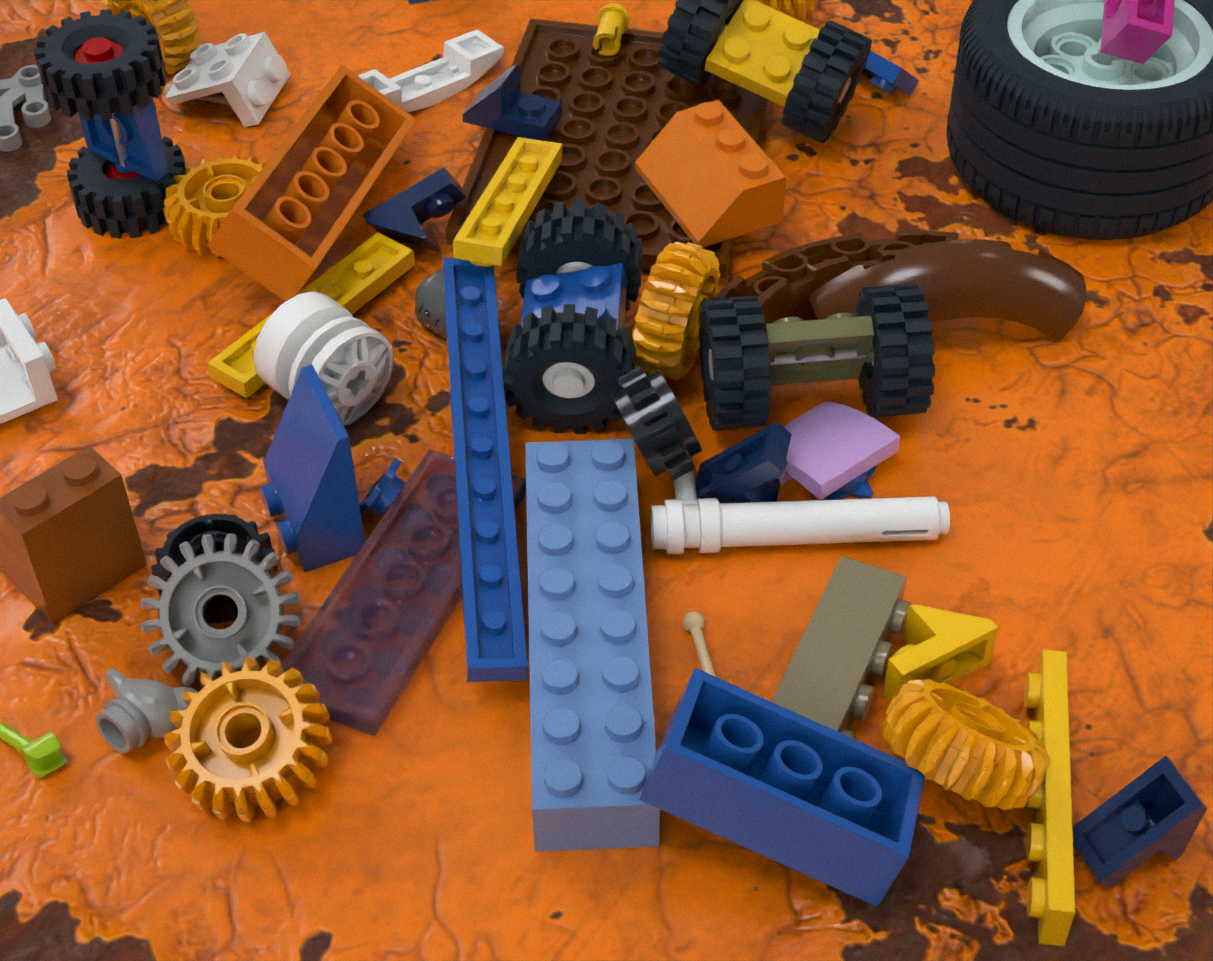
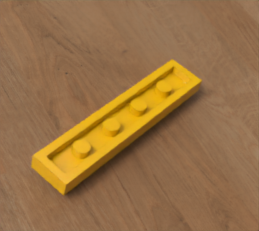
M521 137L516 139L454 238V259L467 260L480 267L503 265L562 161L561 143Z
M377 232L298 294L314 291L327 295L353 315L415 265L414 252L412 249ZM272 314L208 362L212 379L245 398H248L266 384L256 374L253 356L256 340L265 322Z
M1043 649L1037 673L1027 672L1024 687V707L1034 709V721L1028 720L1026 728L1034 731L1038 740L1044 743V750H1046L1051 759L1045 771V779L1040 789L1026 803V808L1036 809V823L1030 822L1028 825L1027 861L1037 862V878L1030 877L1028 883L1027 916L1038 918V944L1065 947L1075 915L1067 652Z

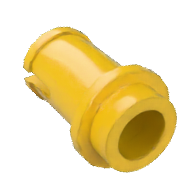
M610 3L598 11L596 18L598 29L593 40L595 50L600 47L602 41L599 54L604 56L617 54L620 50L622 34L626 32L630 24V16L627 10L620 4Z

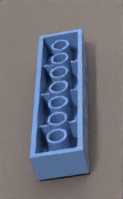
M634 439L525 443L531 776L535 852L656 847L660 843V809L639 800L657 753Z

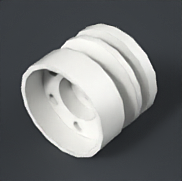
M314 291L297 294L277 308L265 322L256 340L253 356L256 374L268 386L288 400L301 368L313 365L343 426L349 425L365 415L379 400L390 380L394 364L392 346L384 335L375 329H371L364 321L354 318L347 309L327 295Z

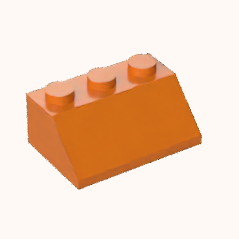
M719 100L704 102L695 107L676 112L635 162V170L691 241L696 245L703 246V248L783 222L786 176Z

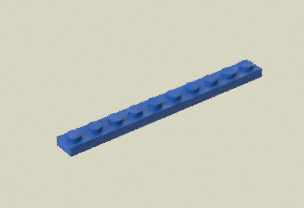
M443 258V287L467 682L527 680L528 664L494 265L480 267L467 260Z

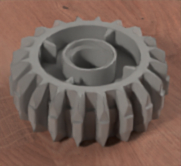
M228 533L224 540V551H216L213 536L206 534L202 536L203 554L196 556L193 547L188 542H183L179 545V548L187 561L180 567L168 556H164L160 560L162 566L171 572L172 575L167 582L154 575L148 577L147 584L162 590L160 600L152 598L141 599V608L158 610V619L142 622L141 630L143 632L161 630L163 638L152 642L148 646V650L151 654H158L168 647L170 648L173 655L162 666L165 672L171 673L177 669L181 662H184L188 665V668L183 675L182 683L190 686L195 682L199 671L207 672L213 680L217 679L219 674H222L223 661L231 663L236 672L242 670L247 656L256 659L257 662L262 658L268 662L272 658L281 665L282 662L279 657L272 653L270 649L275 642L283 648H293L295 641L279 633L282 624L291 627L300 626L301 618L299 616L283 615V606L299 603L300 595L299 593L280 594L278 587L288 584L293 579L290 571L281 572L274 578L269 574L268 571L279 560V557L274 552L268 554L259 564L253 560L259 551L260 544L258 541L250 540L246 545L244 553L239 554L236 553L237 536ZM217 596H228L235 601L238 607L237 619L226 629H215L208 624L205 618L206 606L210 600Z

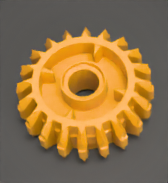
M103 0L107 9H111L112 15H118L121 10L131 12L132 19L140 15L146 18L147 24L152 23L159 37L165 70L169 74L184 70L191 60L190 54L201 46L202 35L197 30L200 24L193 16V7L186 0Z
M236 154L232 159H223L219 155L216 161L208 162L201 159L200 166L185 167V175L174 176L173 179L176 184L166 188L165 208L163 209L166 223H168L174 240L181 242L185 250L196 249L199 257L214 253L217 260L220 259L222 256L207 247V245L231 209L267 162L259 164L256 157L242 160L239 154Z
M674 242L669 243L657 256L656 264L651 267L650 276L647 282L644 283V291L641 299L638 300L639 308L634 318L636 323L632 338L636 349L635 366H641L643 371L650 374L659 370L664 379L670 378L673 380L683 378L690 368L694 366L696 356L700 354L699 348H701L699 339L701 302L706 299H714L719 290L720 265L714 252L705 250L703 246L693 243Z
M247 656L241 671L236 672L231 663L223 661L221 677L213 680L209 674L201 672L200 682L204 687L201 691L195 693L190 690H182V699L188 705L187 710L170 711V720L178 729L164 734L165 744L171 751H174L166 757L168 768L174 774H179L175 782L177 787L183 794H192L191 801L197 808L206 810L212 806L214 814L224 820H227L236 809L239 818L244 822L250 823L257 806L261 807L267 817L275 818L277 811L275 801L284 797L288 804L297 806L299 798L294 789L299 784L309 788H316L317 780L309 769L310 767L327 766L328 757L320 747L332 743L331 731L328 727L323 726V724L329 721L330 715L324 704L317 703L320 694L316 687L310 683L303 684L304 678L298 670L292 667L283 673L284 670L280 663L272 658L260 669L256 659ZM251 730H261V734L254 744L245 748H237V743L243 734Z
M931 679L909 680L907 684H903L898 695L893 696L885 712L887 717L882 725L884 730L882 736L891 745L890 748L894 754L905 758L907 766L920 771L925 775V779L933 780L942 785L945 791L951 790L960 794L966 801L973 799L979 801L985 807L997 806L1002 810L1024 808L1030 797L1035 796L1045 779V771L1051 759L1046 750H1044V743L1038 740L1035 732L1025 728L1021 720L1006 714L1004 709L993 706L985 698L971 695L965 689L953 688L946 682L938 684Z

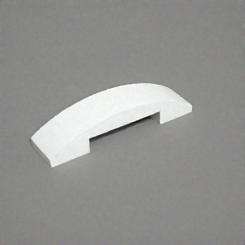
M476 29L445 41L444 57L389 79L376 69L358 76L403 110L412 112L438 104L473 84L504 55V47Z

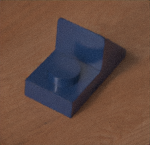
M515 64L478 93L462 114V120L465 123L545 141L562 118V102L546 99L536 94L521 93L520 66Z
M443 167L364 213L363 217L366 223L388 238L439 252L441 249L427 220L449 214L455 208L456 203L467 197L459 182Z
M775 422L701 463L695 482L697 499L717 498L719 503L777 502L780 488V480L778 478L787 466V454L792 434L780 423Z
M1165 756L1074 825L1073 844L1100 883L1110 888L1160 850L1175 860L1181 857L1203 818L1207 807L1172 760Z

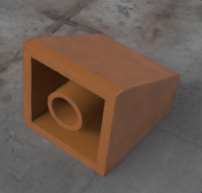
M90 445L0 497V571L52 624L147 565L122 475Z

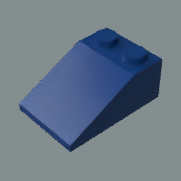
M313 365L302 367L265 457L264 467L268 484L260 486V493L268 516L278 515L281 522L276 523V527L286 555L295 552L305 573L367 552L349 436Z

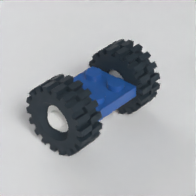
M575 200L574 208L567 209L565 202L554 204L553 214H550L544 208L537 213L536 223L531 220L527 223L520 242L516 281L520 283L519 292L524 301L521 325H515L511 331V338L507 342L503 371L504 391H506L505 400L509 407L517 405L516 415L522 420L531 415L533 417L532 426L542 430L545 424L553 425V433H564V428H574L575 434H586L587 426L590 425L597 432L606 428L607 418L616 423L622 417L611 395L622 389L617 378L635 369L636 364L634 342L629 343L630 333L624 327L625 313L630 309V301H636L639 295V287H641L642 241L641 238H637V229L633 223L624 226L625 216L616 210L609 216L606 214L607 205L597 202L594 210L586 209V200Z

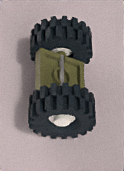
M917 283L864 287L863 290H860L859 300L856 303L858 316L851 313H837L826 319L803 321L798 317H785L774 323L766 324V326L764 314H761L762 306L757 296L706 299L701 302L699 316L701 326L699 328V339L701 342V348L699 349L702 363L701 377L704 384L703 394L704 401H706L707 417H709V424L712 430L766 426L769 420L768 408H770L771 402L769 390H771L773 385L858 379L860 389H863L862 399L864 405L867 404L866 410L868 414H871V417L926 413L927 408H930V395H933L934 392L932 377H935V365L933 364L932 354H935L934 342L932 343L931 341L933 328L932 321L928 320V303L924 301V292L922 289H919Z

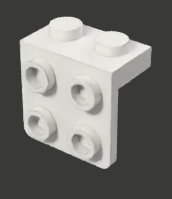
M265 32L251 36L242 33L222 44L213 46L212 43H206L196 48L190 54L191 60L185 69L173 78L174 84L167 92L166 98L171 105L222 92L244 127L260 123L291 74L287 69L284 59L278 54Z
M6 298L0 300V424L58 400L50 376V372L57 368L48 346L44 341L36 344L37 337L29 318L25 313L17 316Z

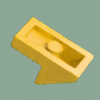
M910 605L907 609L903 633L906 646L899 649L888 659L883 696L890 703L893 696H897L903 684H907L909 680L931 679L938 684L945 682L951 684L990 664L998 626L991 619L922 605Z

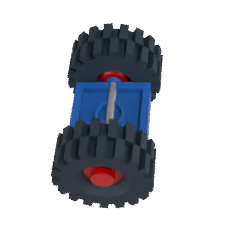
M103 9L100 11V15L91 16L90 11L80 13L81 18L73 20L69 16L61 20L62 27L59 28L51 25L46 29L47 37L40 36L36 42L38 48H34V55L47 101H50L51 107L56 111L62 108L63 115L71 118L77 112L79 113L87 148L83 146L77 151L79 158H72L69 162L70 170H67V178L78 218H81L82 224L87 229L93 226L94 233L103 235L109 230L111 238L121 239L123 233H130L131 238L141 237L140 231L149 230L151 235L160 232V224L164 223L168 226L163 210L165 208L166 188L176 184L173 179L174 176L185 175L186 165L178 144L173 146L170 138L166 136L161 138L157 120L156 105L153 97L158 98L162 93L161 86H166L167 79L156 28L152 23L147 24L146 18L138 15L132 19L131 12L123 10L118 15H112L111 9Z

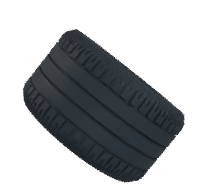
M973 0L965 14L960 30L946 134L948 149L954 166L965 182L983 200L1004 215L1035 229L1056 235L1090 240L1129 239L1157 233L1188 220L1212 202L1213 0H1174L1172 36L1144 64L1100 52L1104 0Z

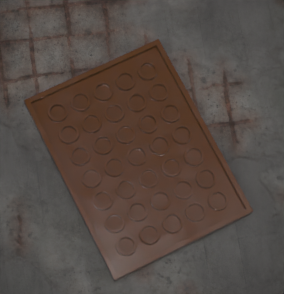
M530 19L511 67L515 64L520 66L521 93L536 94L546 99L562 102V118L545 140L562 144V161L527 223L530 220L536 223L537 213L544 208L550 214H553L554 204L565 202L567 209L574 208L575 200H586L585 208L592 210L595 209L596 202L607 205V215L611 216L617 210L625 216L624 226L633 223L637 229V238H641L643 245L642 269L651 270V267L656 264L657 256L669 243L680 242L687 244V242H693L635 170L636 160L676 112L715 100H719L751 138L759 144L769 100L716 75L711 74L710 80L700 87L661 69L658 65L660 58L658 53L663 45V42H661L662 32L627 29L622 34L621 46L617 54L604 56L599 54L602 41L597 50L593 47V40L598 26ZM486 128L462 187L467 198L456 203L445 229L448 245H453L454 238L518 137H526ZM525 226L510 252L519 254L521 236L524 235ZM736 238L703 248L714 252L718 258L721 274L719 278L726 279Z

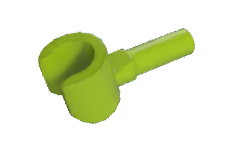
M0 723V739L23 755L35 777H43L68 763L59 750L61 745L51 731L32 741L29 737H25L7 724Z

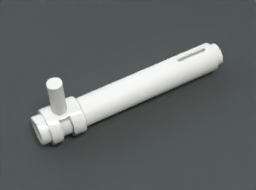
M692 471L673 481L676 499L665 500L664 505L651 506L650 511L652 549H665L666 555L683 554L684 548H698L699 553H719L721 547L937 540L939 534H948L950 528L948 503L946 501L938 502L935 496L719 503L717 498L697 499Z

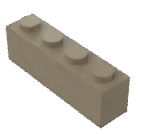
M841 556L771 702L854 739L855 732L850 730L854 718L864 721L873 699L875 688L869 685L873 675L883 677L887 670L888 659L891 658L893 644L888 642L892 633L901 635L904 631L907 609L911 605V602L903 600L907 576Z

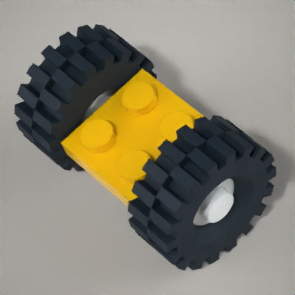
M755 0L676 1L675 11L668 19V28L663 33L661 40L663 45L658 53L660 57L658 65L661 69L700 87L710 80L711 74L719 76L784 106V115L781 118L782 125L821 143H825L829 139L833 129H836L840 118L843 117L847 105L855 93L854 90L863 75L861 73L867 64V57L871 52V38L831 20L826 22L825 26L819 30Z

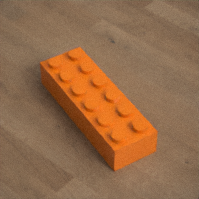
M341 65L231 209L207 247L284 301L293 298L316 270L417 119L344 65Z

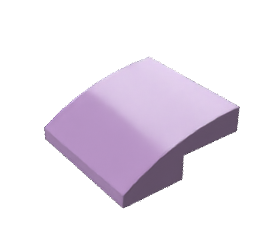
M825 401L783 426L792 435L787 454V466L778 479L781 484H784L794 478L819 500H822L898 452L900 436L881 422L857 409Z

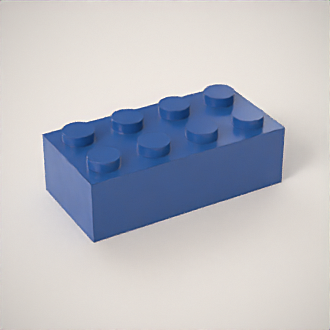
M694 668L669 719L639 800L878 907L909 858L925 775L917 769L908 767L905 761Z

